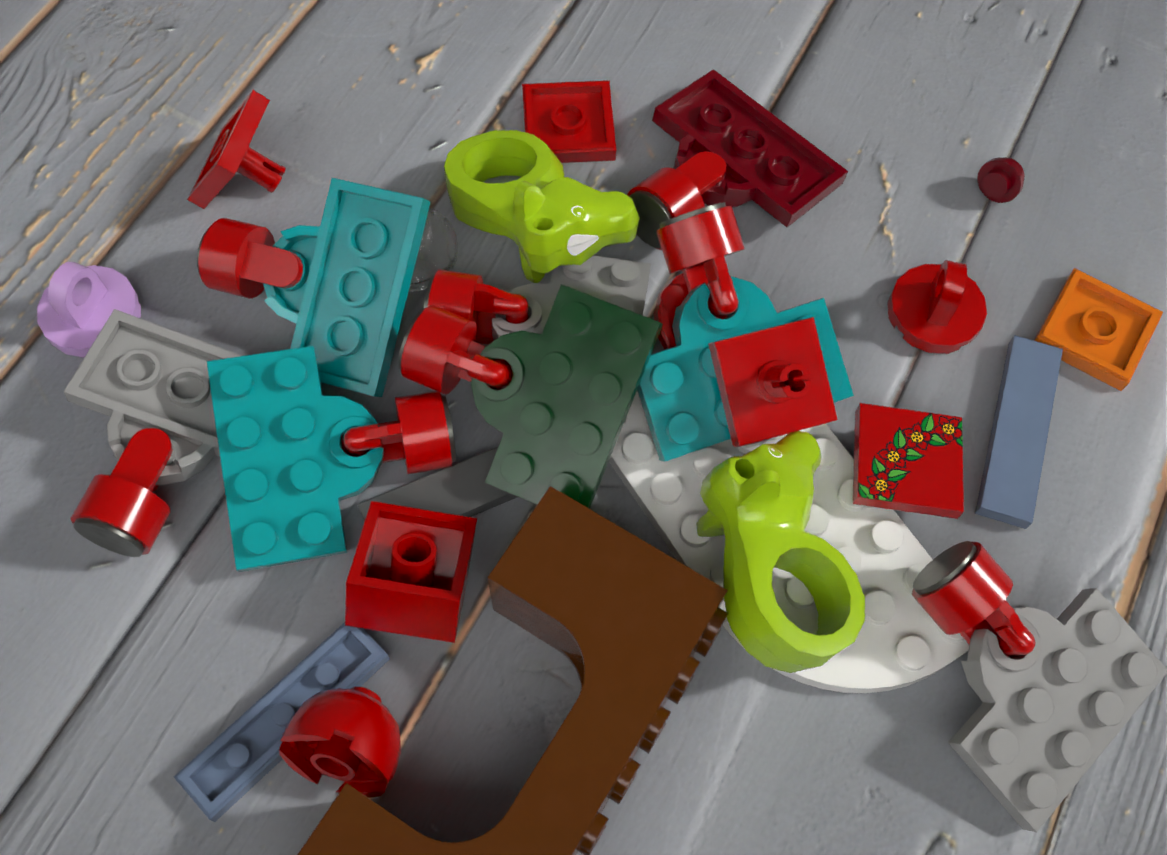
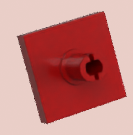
M252 90L222 127L189 194L188 201L205 209L236 172L266 188L268 192H274L282 179L286 167L273 162L249 147L270 102L268 98Z
M814 317L708 343L733 446L741 447L838 420Z

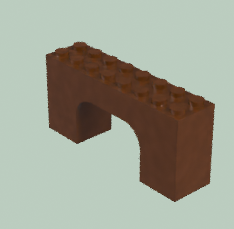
M550 486L487 578L493 610L566 656L579 676L582 689L572 709L505 816L491 830L475 839L452 843L441 842L419 833L346 783L297 855H577L578 852L583 855H590L609 818L601 814L608 800L611 799L615 803L620 804L641 765L633 760L638 749L640 748L649 754L671 714L669 710L664 708L665 703L668 699L675 704L679 703L700 664V661L693 658L695 652L705 657L717 638L729 614L720 608L728 590Z

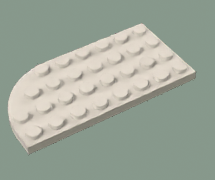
M636 391L627 414L626 424H623L609 463L676 560L724 588L725 535L715 537H700L697 535L696 523L709 510L700 495L702 481L714 467L728 458L743 456L763 444H776L787 434L741 447L733 446L732 440L729 439L663 462L659 460L645 413ZM826 423L799 430L811 434L816 439L822 456L821 463L813 475L814 494L810 519L805 531L824 539L843 554L858 577L865 597V621L855 642L835 654L823 666L793 673L774 670L803 684L843 693L889 691L909 686L930 677L967 653L970 646L960 633L954 635L945 634L912 596L914 580L933 559L894 510L853 504L854 459ZM773 568L772 588L777 604L787 619L798 628L816 635L818 630V611L813 596L804 583L793 574ZM723 600L720 608L726 611L725 601ZM726 618V620L723 623L724 628L742 646L740 641L732 632L728 620Z

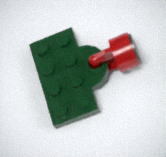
M561 284L542 334L527 331L513 332L501 335L488 346L476 342L477 325L474 321L435 305H430L419 311L410 323L401 344L398 364L404 378L445 395L449 394L457 386L461 378L471 382L475 406L487 423L503 433L485 483L536 505L551 486L590 509L663 324Z

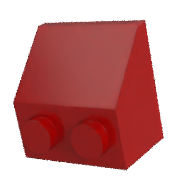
M371 501L346 581L345 625L455 643L465 596L477 518Z

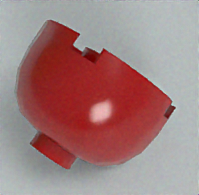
M355 686L351 689L337 688L316 693L301 705L288 723L280 740L282 743L278 750L280 756L290 768L317 785L323 774L344 781L337 789V793H340L347 783L368 798L378 797L385 792L389 781L392 780L397 769L401 754L399 725L388 708L381 703V698L370 689Z

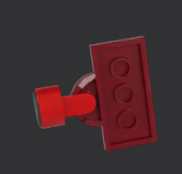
M713 69L655 107L652 121L679 142L674 167L659 169L630 189L627 195L633 199L640 218L636 232L637 236L646 244L662 250L656 233L657 230L661 229L660 224L674 217L704 208V204L714 205L725 202L726 206L738 207L753 200L785 227H789L841 186L848 171Z

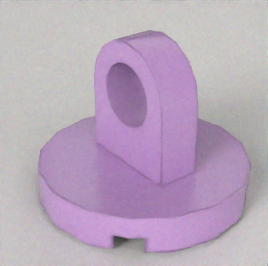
M66 262L54 272L49 286L42 294L37 306V323L44 336L54 347L66 355L84 358L114 309L140 318L141 305L138 301V295L127 277L113 268L96 265L84 266L76 262Z

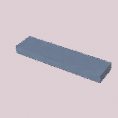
M1016 335L1009 342L975 514L1027 529L1033 523L1063 349Z
M344 622L178 772L174 778L208 819L216 822L282 760L278 750L282 743L280 740L288 723L306 700L316 693L337 688L351 689L355 686L361 687L390 660L388 654L363 628L346 626Z

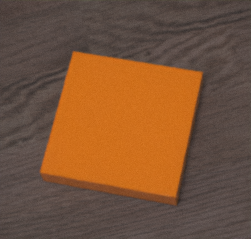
M1074 268L1067 277L1034 341L1063 349L1061 361L1122 391L1129 384L1163 312Z

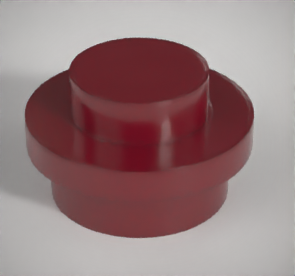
M1008 157L989 160L980 168L977 176L981 192L988 199L998 203H1006L1017 197L1023 189L1025 179L1022 166L1016 160Z

